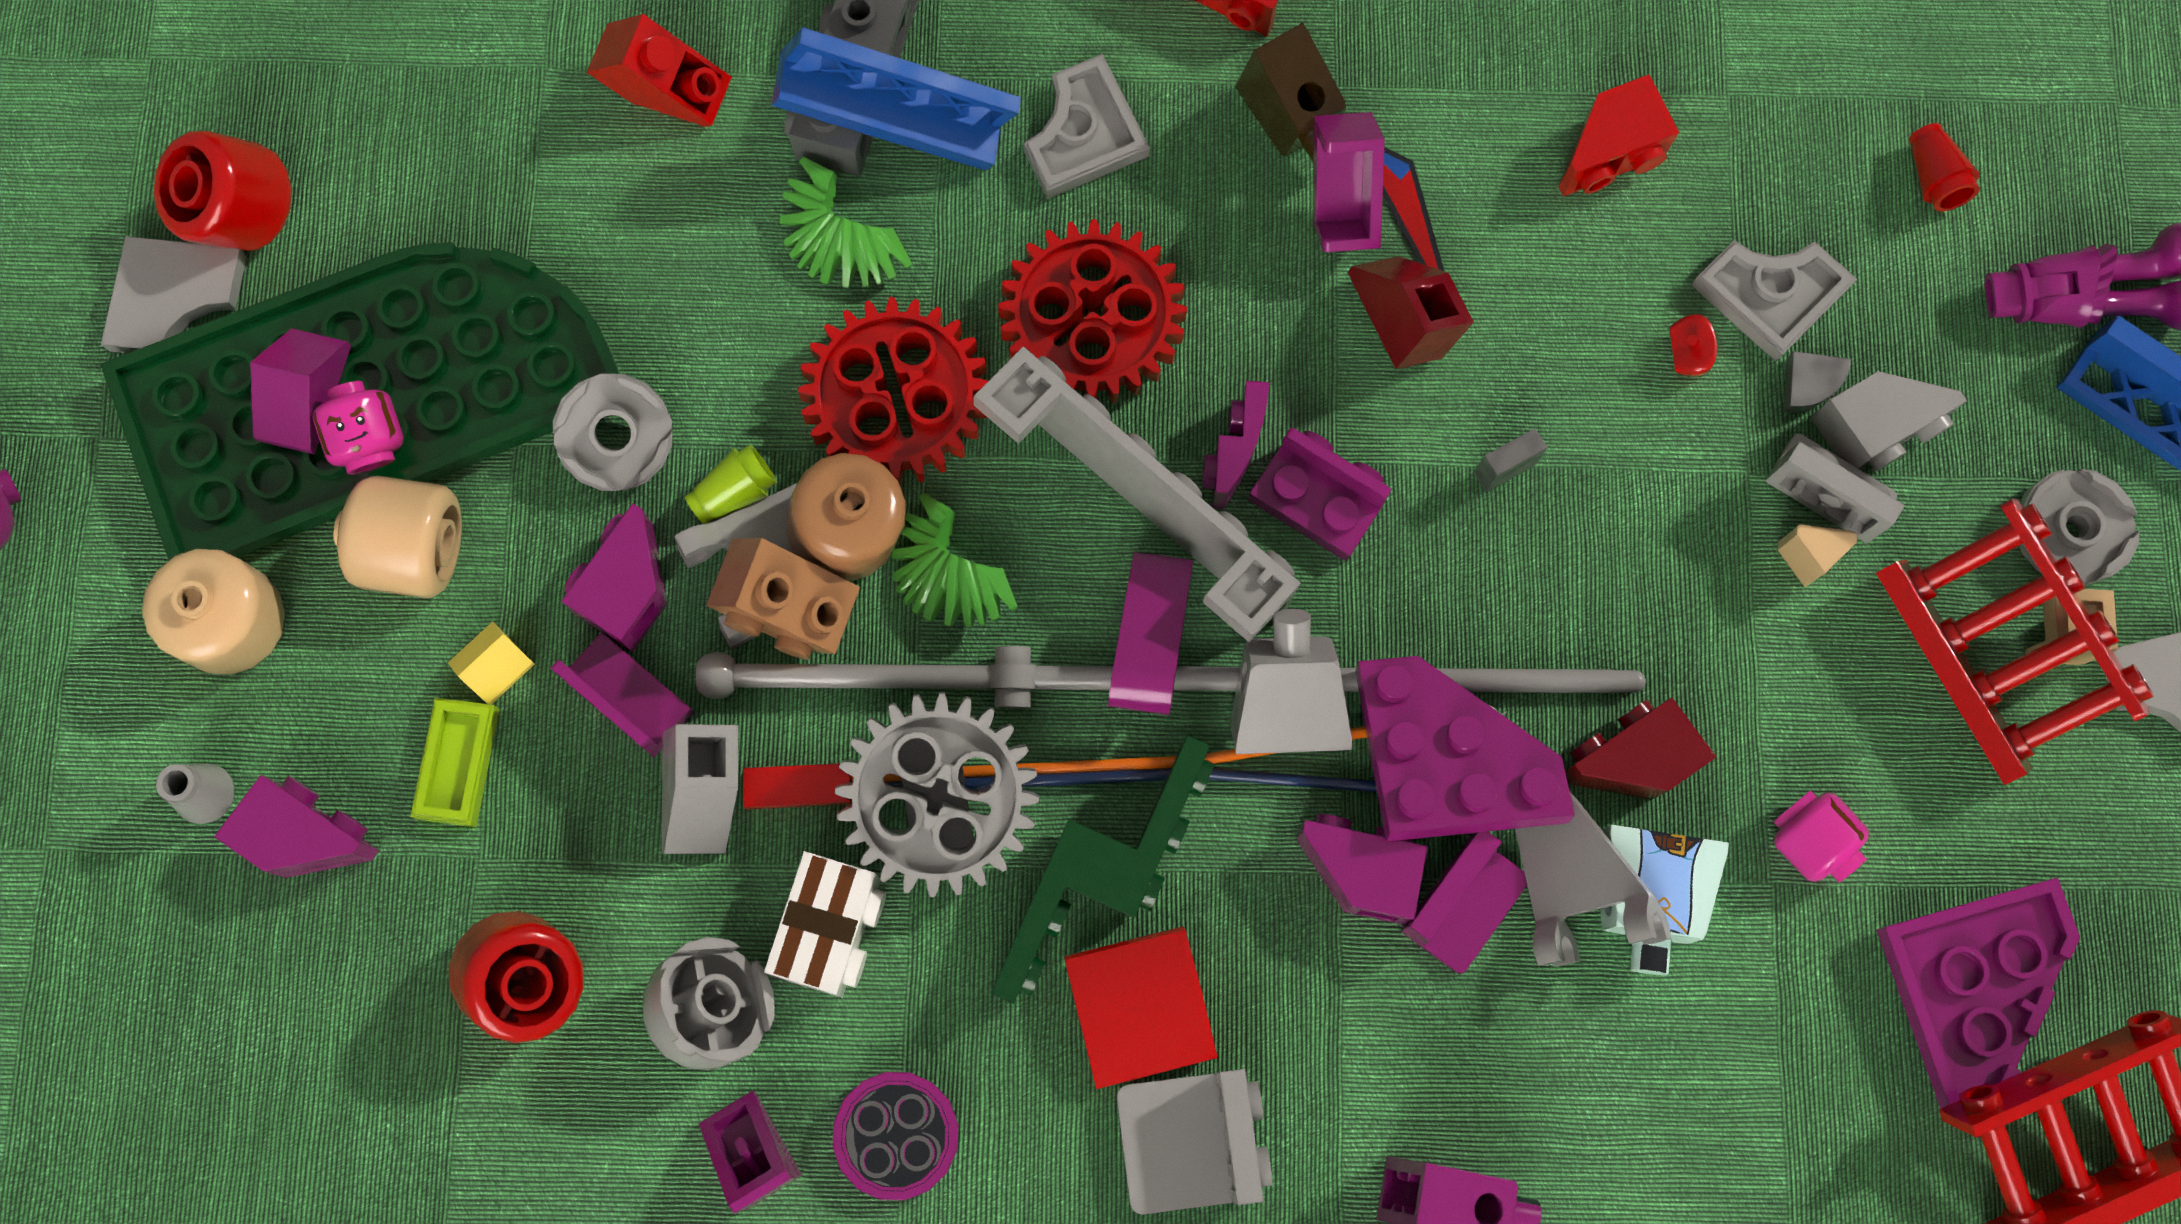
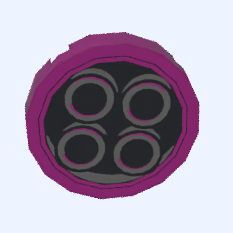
M884 1072L862 1081L844 1098L834 1120L832 1147L841 1172L858 1190L879 1200H907L928 1192L948 1173L958 1151L959 1123L951 1101L933 1082L910 1072Z

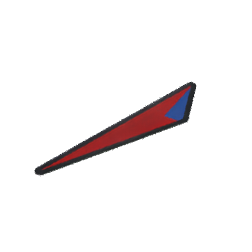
M1384 147L1383 197L1418 262L1444 271L1414 162Z

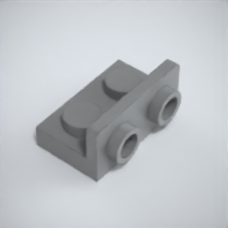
M1796 434L1790 439L1765 480L1768 484L1840 528L1854 531L1853 533H1857V538L1866 544L1893 526L1905 507L1904 504L1896 500V491L1802 434Z

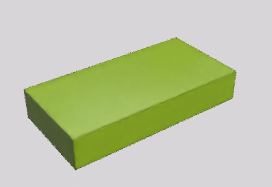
M434 698L410 817L416 820L477 827L500 711L498 707L490 704Z

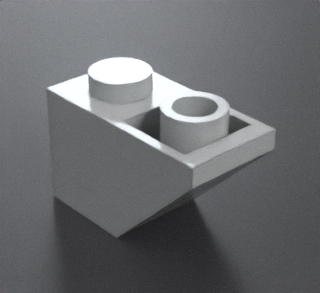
M1878 371L1830 399L1810 419L1835 455L1858 469L1870 464L1874 471L1877 472L1907 453L1902 446L1903 443L1918 436L1922 444L1953 426L1954 423L1949 415L1967 402L1961 391Z
M675 724L662 732V854H724L726 852L738 791V725Z

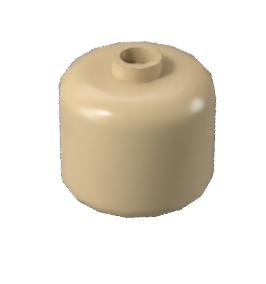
M371 476L358 482L347 497L343 510L337 515L334 525V543L337 546L338 561L344 578L350 584L364 590L421 598H432L444 591L450 582L458 561L462 535L461 508L456 495L443 485L382 476Z
M194 549L171 558L156 570L145 589L142 605V615L146 631L163 652L206 673L232 675L254 668L272 653L283 633L285 610L280 592L265 574L222 550Z

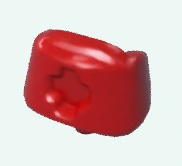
M1694 314L1685 316L1670 325L1669 332L1675 371L1685 376H1703L1712 369L1717 356V339L1710 321L1703 315Z

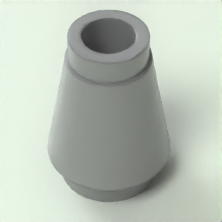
M173 764L164 768L156 780L158 794L182 818L191 823L206 824L222 817L233 802L234 784L232 778L227 771L215 764Z

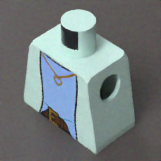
M1610 825L1602 829V831L1655 895L1666 915L1671 933L1670 940L1649 945H1643V941L1632 944L1630 970L1651 975H1668L1671 942L1690 944L1703 940L1707 933L1728 854L1729 843ZM1625 903L1600 909L1603 931L1626 935L1623 922Z

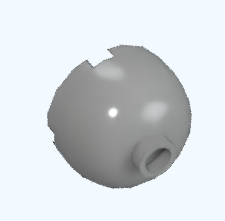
M701 938L688 942L675 950L652 972L643 993V1021L650 1040L663 1056L687 1069L709 1071L740 1061L752 1054L760 1046L758 1044L762 1039L763 1033L770 1030L774 1020V992L767 974L764 973L765 969L757 960L750 963L744 955L735 951L741 946L726 939Z

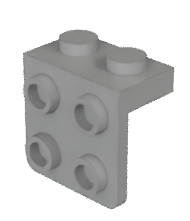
M1245 1069L1129 1084L1119 1089L1117 1105L1131 1208L1136 1213L1151 1214L1227 1203L1244 1205L1264 1202L1262 1187L1272 1186L1271 1164L1267 1146L1256 1147L1253 1121L1263 1120L1262 1100L1258 1081L1247 1082Z

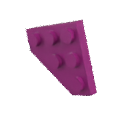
M1419 656L1358 661L1355 674L1386 842L1570 823L1575 813L1562 756Z
M2058 877L1876 929L1940 1108L1960 1100L1959 1095L1971 1087L1985 1084L1994 1085L2020 1073V1070L2016 1069L2029 1039L2036 1037L2056 993L2052 991L2058 974L2064 961L2071 959L2080 939V934Z

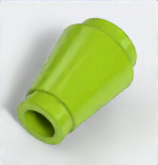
M749 444L740 451L733 448L694 487V490L685 496V499L696 517L703 524H708L714 519L717 520L768 497L767 490L777 484V480L761 455Z

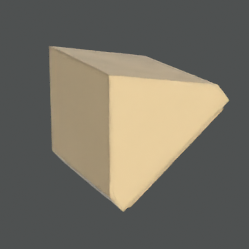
M1798 525L1778 541V552L1803 586L1807 587L1824 575L1857 543V533L1849 530Z

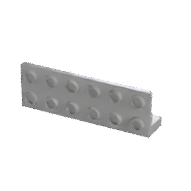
M1022 347L974 395V406L1018 444L1037 425H1040L1216 576L1219 581L1205 595L1203 603L1249 643L1268 622L1273 625V616L1278 611L1288 608L1301 584L1294 578L1295 573L1290 564L1273 551L1265 553L1247 538L1248 532L1236 517L1225 511L1218 513L1202 499L1200 489L1189 477L1180 472L1172 474L1156 460L1154 450L1143 438L1134 433L1125 434L1110 421L1111 416L1103 404L1091 395L1085 394L1082 397L1066 383L1063 372L1050 359L1044 356L1036 358L1025 347Z

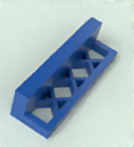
M802 27L780 52L771 106L986 171L995 165L1000 127L1019 113L1021 97Z
M2118 315L2089 338L2056 388L2181 471V356ZM2092 362L2110 373L2115 392L2100 394L2080 380ZM2147 398L2158 405L2164 425L2150 427L2139 420L2133 400Z

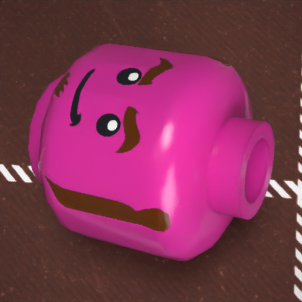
M362 381L348 382L328 389L326 393L329 400L319 405L313 412V422L328 463L333 466L345 467L348 474H357L394 462L395 457L393 453L402 446L404 439L388 393L375 389L365 390Z
M1810 790L1773 821L1779 828L1774 836V845L1808 881H1820L1831 874L1840 883L1867 860L1859 850L1868 841L1869 830L1855 813L1834 793L1827 792L1817 797Z

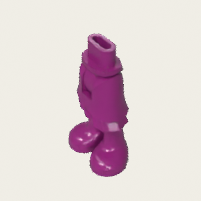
M2181 223L2169 225L2161 230L2152 245L2143 251L2117 254L2115 245L2106 243L2098 249L2096 246L2090 245L2078 251L2037 258L2026 264L2015 263L2006 272L1987 273L1984 279V289L1988 314L1991 318L2012 316L2017 324L2031 321L2044 324H2064L2075 328H2081L2087 323L2098 324L2102 317L2118 315L2144 316L2158 319L2168 327L2181 331V280L2153 288L2109 291L2110 283L2113 281H2170L2181 279Z

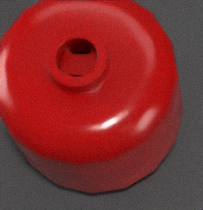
M189 131L173 140L162 153L155 171L153 195L157 213L170 232L182 240L215 247L256 251L270 244L284 228L291 210L292 188L288 171L279 156L260 143L210 131Z
M521 911L494 913L473 924L457 942L449 963V985L460 1010L490 1037L512 1043L535 1041L560 1029L575 1012L584 989L583 963L573 942L541 917Z

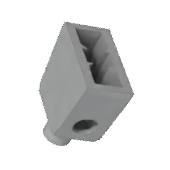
M1284 609L1278 611L1273 616V638L1252 639L1250 643L1246 641L1244 645L1230 718L1236 754L1352 750V736L1340 665L1332 638L1326 636L1311 637V615L1304 610Z

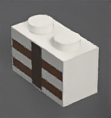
M804 851L764 973L843 998L846 986L856 988L867 957V952L859 949L866 925L876 927L886 899V892L878 889L880 883L878 875L865 869Z

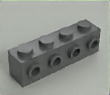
M835 0L834 4L827 3L820 19L819 32L900 58L920 0ZM791 111L787 112L784 133L785 136L790 138L796 160L800 161L802 157H805L825 168L858 177L861 176L873 136Z

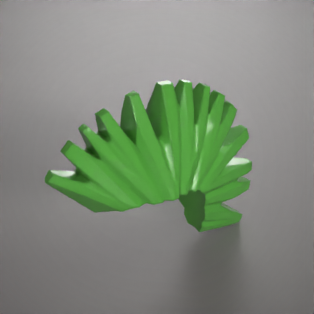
M805 157L800 159L799 162L814 184L811 185L789 177L787 184L797 192L784 191L782 197L805 211L780 215V224L801 227L783 240L787 248L794 246L789 253L793 260L802 256L797 265L801 270L812 263L808 276L815 279L821 272L820 282L829 285L842 262V287L850 289L857 269H859L863 287L867 288L871 286V275L874 276L877 285L883 284L882 269L890 281L897 277L893 257L906 269L913 265L893 227L868 226L835 216L831 209L835 205L833 198L836 197L835 185L837 174Z
M923 492L919 498L929 516V520L907 512L905 519L912 527L904 526L901 532L903 536L915 543L916 546L893 549L892 551L893 559L910 562L893 573L894 581H901L896 588L898 593L901 595L907 592L902 601L906 605L915 602L912 611L917 615L924 611L923 618L929 622H932L945 607L944 625L947 627L953 626L961 612L963 613L964 626L973 627L976 617L981 626L986 625L987 612L993 622L1001 619L1000 598L1011 611L1017 609L1018 606L1003 567H989L977 564L949 553L946 547L951 543L949 537L953 536V522L955 521L956 513L951 508Z

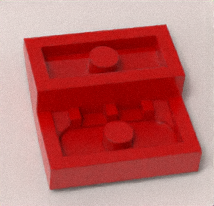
M1184 926L1064 956L1096 1089L1218 1058L1200 982Z

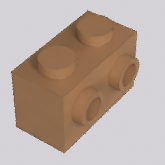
M732 538L706 606L727 615L724 624L729 628L755 637H759L760 632H763L777 639L774 646L777 650L799 659L808 660L811 653L836 654L860 587L763 538Z

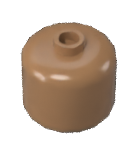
M840 453L820 459L803 472L791 496L787 510L786 535L792 553L849 582L870 576L887 562L905 525L906 502L899 482L884 465L865 455Z

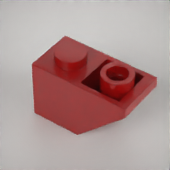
M644 14L607 23L586 72L633 104L705 127L713 125L732 76Z
M1650 74L1597 95L1583 122L1558 186L1563 197L1582 189L1585 194L1597 192L1611 184L1616 176L1630 170H1634L1636 174H1642L1656 168L1666 160V153L1678 136L1679 130Z

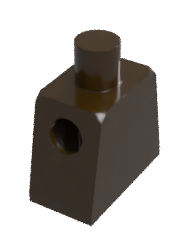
M1304 23L1256 48L1235 86L1279 153L1284 157L1304 147L1313 162L1314 116L1343 114L1347 109L1345 100Z

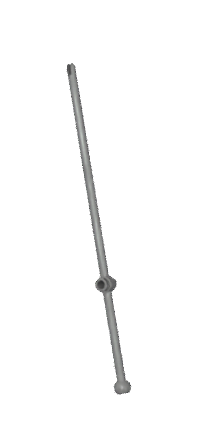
M1026 646L995 647V664L991 665L736 663L734 658L727 653L716 651L705 654L697 661L696 687L700 694L711 699L726 698L735 691V688L995 690V708H1031V690H1110L1113 666L1032 665L1031 647ZM1177 666L1174 690L1236 691L1240 667ZM1340 668L1344 692H1359L1355 674L1356 668ZM1436 668L1469 692L1634 693L1641 691L1646 684L1645 676L1636 670Z

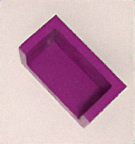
M1372 112L1314 116L1312 224L1324 252L1381 248L1385 138Z

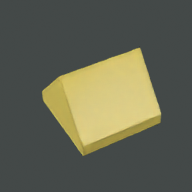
M493 621L448 662L455 674L482 700L490 705L535 665Z

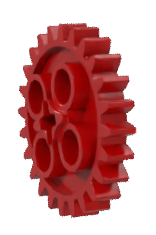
M1092 219L1088 233L1081 235L1072 221L1068 222L1067 238L1062 240L1050 229L1046 230V248L1042 250L1030 242L1026 244V257L1030 264L1013 260L1011 262V274L1016 280H1003L1002 295L1009 300L998 303L999 318L1009 322L1001 326L1002 341H1016L1009 348V358L1011 359L1022 347H1025L1036 358L1044 356L1054 362L1063 372L1066 383L1076 392L1077 390H1083L1085 394L1097 398L1098 391L1106 390L1113 404L1118 403L1120 386L1126 385L1133 394L1139 395L1141 393L1140 376L1144 375L1154 382L1160 380L1161 369L1156 361L1172 365L1176 351L1169 344H1182L1184 329L1176 324L1186 321L1187 306L1177 303L1183 299L1184 284L1170 283L1175 277V264L1167 263L1157 266L1161 257L1162 247L1156 245L1145 252L1142 251L1143 233L1138 231L1128 241L1121 239V223L1118 222L1113 225L1108 235L1100 234L1097 219ZM1094 266L1104 270L1107 276L1099 281H1088L1081 277L1079 273L1087 267ZM1128 279L1131 281L1130 284H1125L1114 292L1115 286L1121 280ZM1046 304H1057L1063 307L1066 313L1058 319L1051 320L1043 318L1037 311ZM1103 305V316L1100 317L1095 311ZM1135 305L1143 308L1148 315L1142 320L1131 321L1121 316L1119 311L1126 306ZM1086 308L1091 313L1082 319V309ZM1071 333L1070 339L1064 345L1056 346L1054 344L1055 341L1061 340ZM1086 343H1097L1103 346L1107 353L1099 359L1092 360L1084 358L1077 350Z
M889 297L886 312L878 313L872 302L868 300L865 301L864 318L858 320L853 313L846 309L843 311L846 328L841 331L829 324L824 326L826 337L829 341L828 346L811 342L809 345L812 356L819 363L801 364L800 369L803 377L812 382L798 387L801 401L811 404L801 410L805 424H818L810 432L815 445L830 441L825 451L827 457L840 453L865 455L884 465L896 478L899 485L903 479L904 470L909 469L912 470L919 482H924V465L932 463L936 469L944 473L947 471L944 454L947 451L962 459L966 456L965 447L960 439L961 436L978 440L980 436L979 427L970 418H987L986 415L974 406V395L988 382L978 378L987 372L985 358H971L977 351L974 337L958 341L962 334L961 322L958 319L950 322L944 328L942 327L943 316L940 307L937 306L927 317L921 316L918 299H913L906 312H899L895 298ZM880 345H884L888 349L899 389L902 391L905 409L913 430V435L909 438L904 437L901 433L891 395L887 389L883 369L876 351ZM913 348H920L929 353L928 358L918 365L905 364L900 360L906 351ZM857 364L868 365L873 369L868 378L862 381L854 382L844 377L845 372ZM935 400L946 406L945 411L940 416L932 419L920 417L916 413L918 407L926 401ZM871 417H882L890 422L886 430L878 435L870 436L860 431L864 421Z

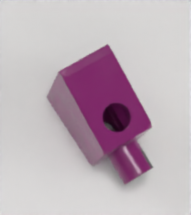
M1386 1156L1376 1220L1391 1224H1540L1541 1205L1536 1199L1517 1196V1181L1426 1162Z

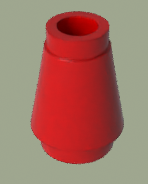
M1932 123L1925 125L1909 137L1908 141L1912 148L1911 151L1923 200L1926 203H1932L1936 211H1950L1968 203L1978 194L1980 190L1977 183L1980 176L1979 171L1948 133L1944 131L1941 124Z

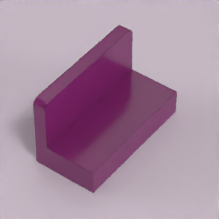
M602 632L570 667H567L558 659L550 668L653 758L662 749V732L675 724H685L695 713Z
M1488 831L1472 833L1416 909L1414 920L1406 924L1400 931L1456 974L1466 972L1527 886L1525 872L1496 851L1502 841Z

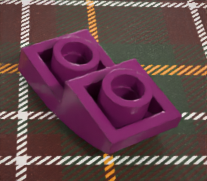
M1246 380L1241 400H1231L1229 435L1239 436L1219 435L1215 455H1204L1202 489L1213 490V509L1223 510L1236 493L1249 468L1265 417L1269 382Z

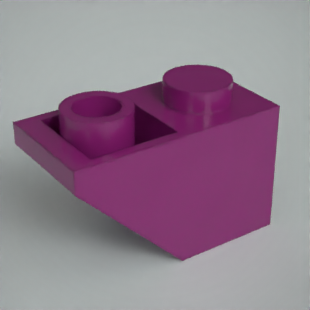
M632 503L624 516L618 514L607 524L600 538L602 546L589 564L586 562L581 563L572 572L565 585V592L567 594L561 602L575 616L633 653L667 606L654 525L643 509Z
M260 775L214 836L262 871L284 878L372 861L380 851L362 839L368 832V828L339 809L335 811L332 817L314 806L320 795L289 775L283 783Z
M1316 814L1315 822L1305 820L1298 828L1296 840L1345 913L1400 925H1406L1414 920L1428 846L1411 843L1412 839L1386 842L1384 827H1377L1375 835L1351 830V820L1334 815Z

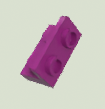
M1290 427L1283 438L1281 447L1251 490L1248 500L1347 562L1386 502L1391 488L1383 483L1384 478L1374 468L1362 462L1351 464L1335 454L1330 442L1319 434L1308 430L1301 433L1297 429Z

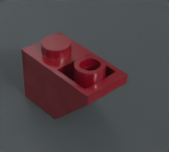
M1399 256L1355 265L1347 272L1395 369L1442 359L1474 323L1448 272Z
M1672 697L1656 708L1646 699L1618 719L1624 730L1606 742L1599 732L1571 751L1569 754L1576 764L1565 770L1567 782L1570 785L1653 800L1668 792L1714 760L1716 755Z

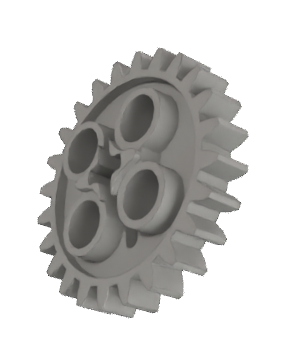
M945 692L939 693L935 709L926 710L919 694L913 695L912 713L905 715L894 702L889 704L888 710L892 723L885 726L879 720L870 717L867 720V725L874 736L872 741L853 737L850 742L852 747L861 755L860 761L842 760L839 765L841 770L854 777L853 782L843 783L835 788L836 795L852 799V805L843 808L837 813V820L856 821L857 827L846 837V844L851 845L865 841L868 848L864 851L860 864L865 866L880 858L884 862L880 881L886 882L896 871L904 874L903 891L905 893L911 891L918 878L926 880L929 897H935L940 880H949L954 893L960 895L962 892V876L968 874L981 887L986 885L983 866L990 863L1003 872L1007 870V864L1001 854L1002 849L1006 847L1018 852H1022L1024 849L1023 843L1013 833L1015 828L1033 829L1035 825L1033 819L1021 812V806L1039 803L1038 794L1022 790L1021 785L1037 777L1035 768H1018L1016 762L1022 759L1029 751L1026 744L1008 748L1005 743L1014 731L1011 723L994 731L990 728L995 712L994 709L991 707L987 708L978 718L970 716L971 698L967 696L961 701L956 711L948 710ZM918 738L930 743L935 752V759L931 766L922 771H912L902 764L899 750L908 740ZM975 757L984 758L989 761L995 770L991 783L979 790L964 786L958 776L962 764L968 759ZM890 773L924 787H933L936 779H944L947 781V792L950 795L990 805L991 811L984 815L950 801H942L938 809H931L927 806L928 796L924 793L888 785L884 782L883 778L886 774ZM896 798L909 802L916 813L913 824L902 830H894L887 827L880 816V809L887 801ZM956 817L970 821L975 828V837L972 842L966 847L959 849L947 846L941 840L939 834L942 825L949 819Z

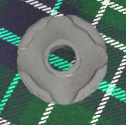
M601 373L579 382L561 399L553 419L554 445L563 467L579 482L601 491L627 490L648 482L664 466L673 444L672 419L664 400L646 382L627 374ZM606 416H619L628 423L631 437L625 446L618 449H610L598 441L596 426Z

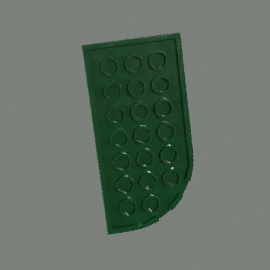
M451 242L417 245L380 255L100 364L169 560L176 555L194 549L222 550L238 558L336 519L339 512L343 510L346 499L355 485L368 477L382 476L426 483L553 432V419L561 399L575 385L601 373L620 374L612 352L596 321L585 305L566 285L563 286L555 278L537 268L535 263L516 254L494 247L492 251L456 247ZM291 328L348 341L351 348L338 385L362 381L365 390L375 389L388 393L404 439L402 446L393 453L395 461L367 472L348 474L345 467L333 466L328 463L320 440L315 455L255 440L253 438L250 362Z

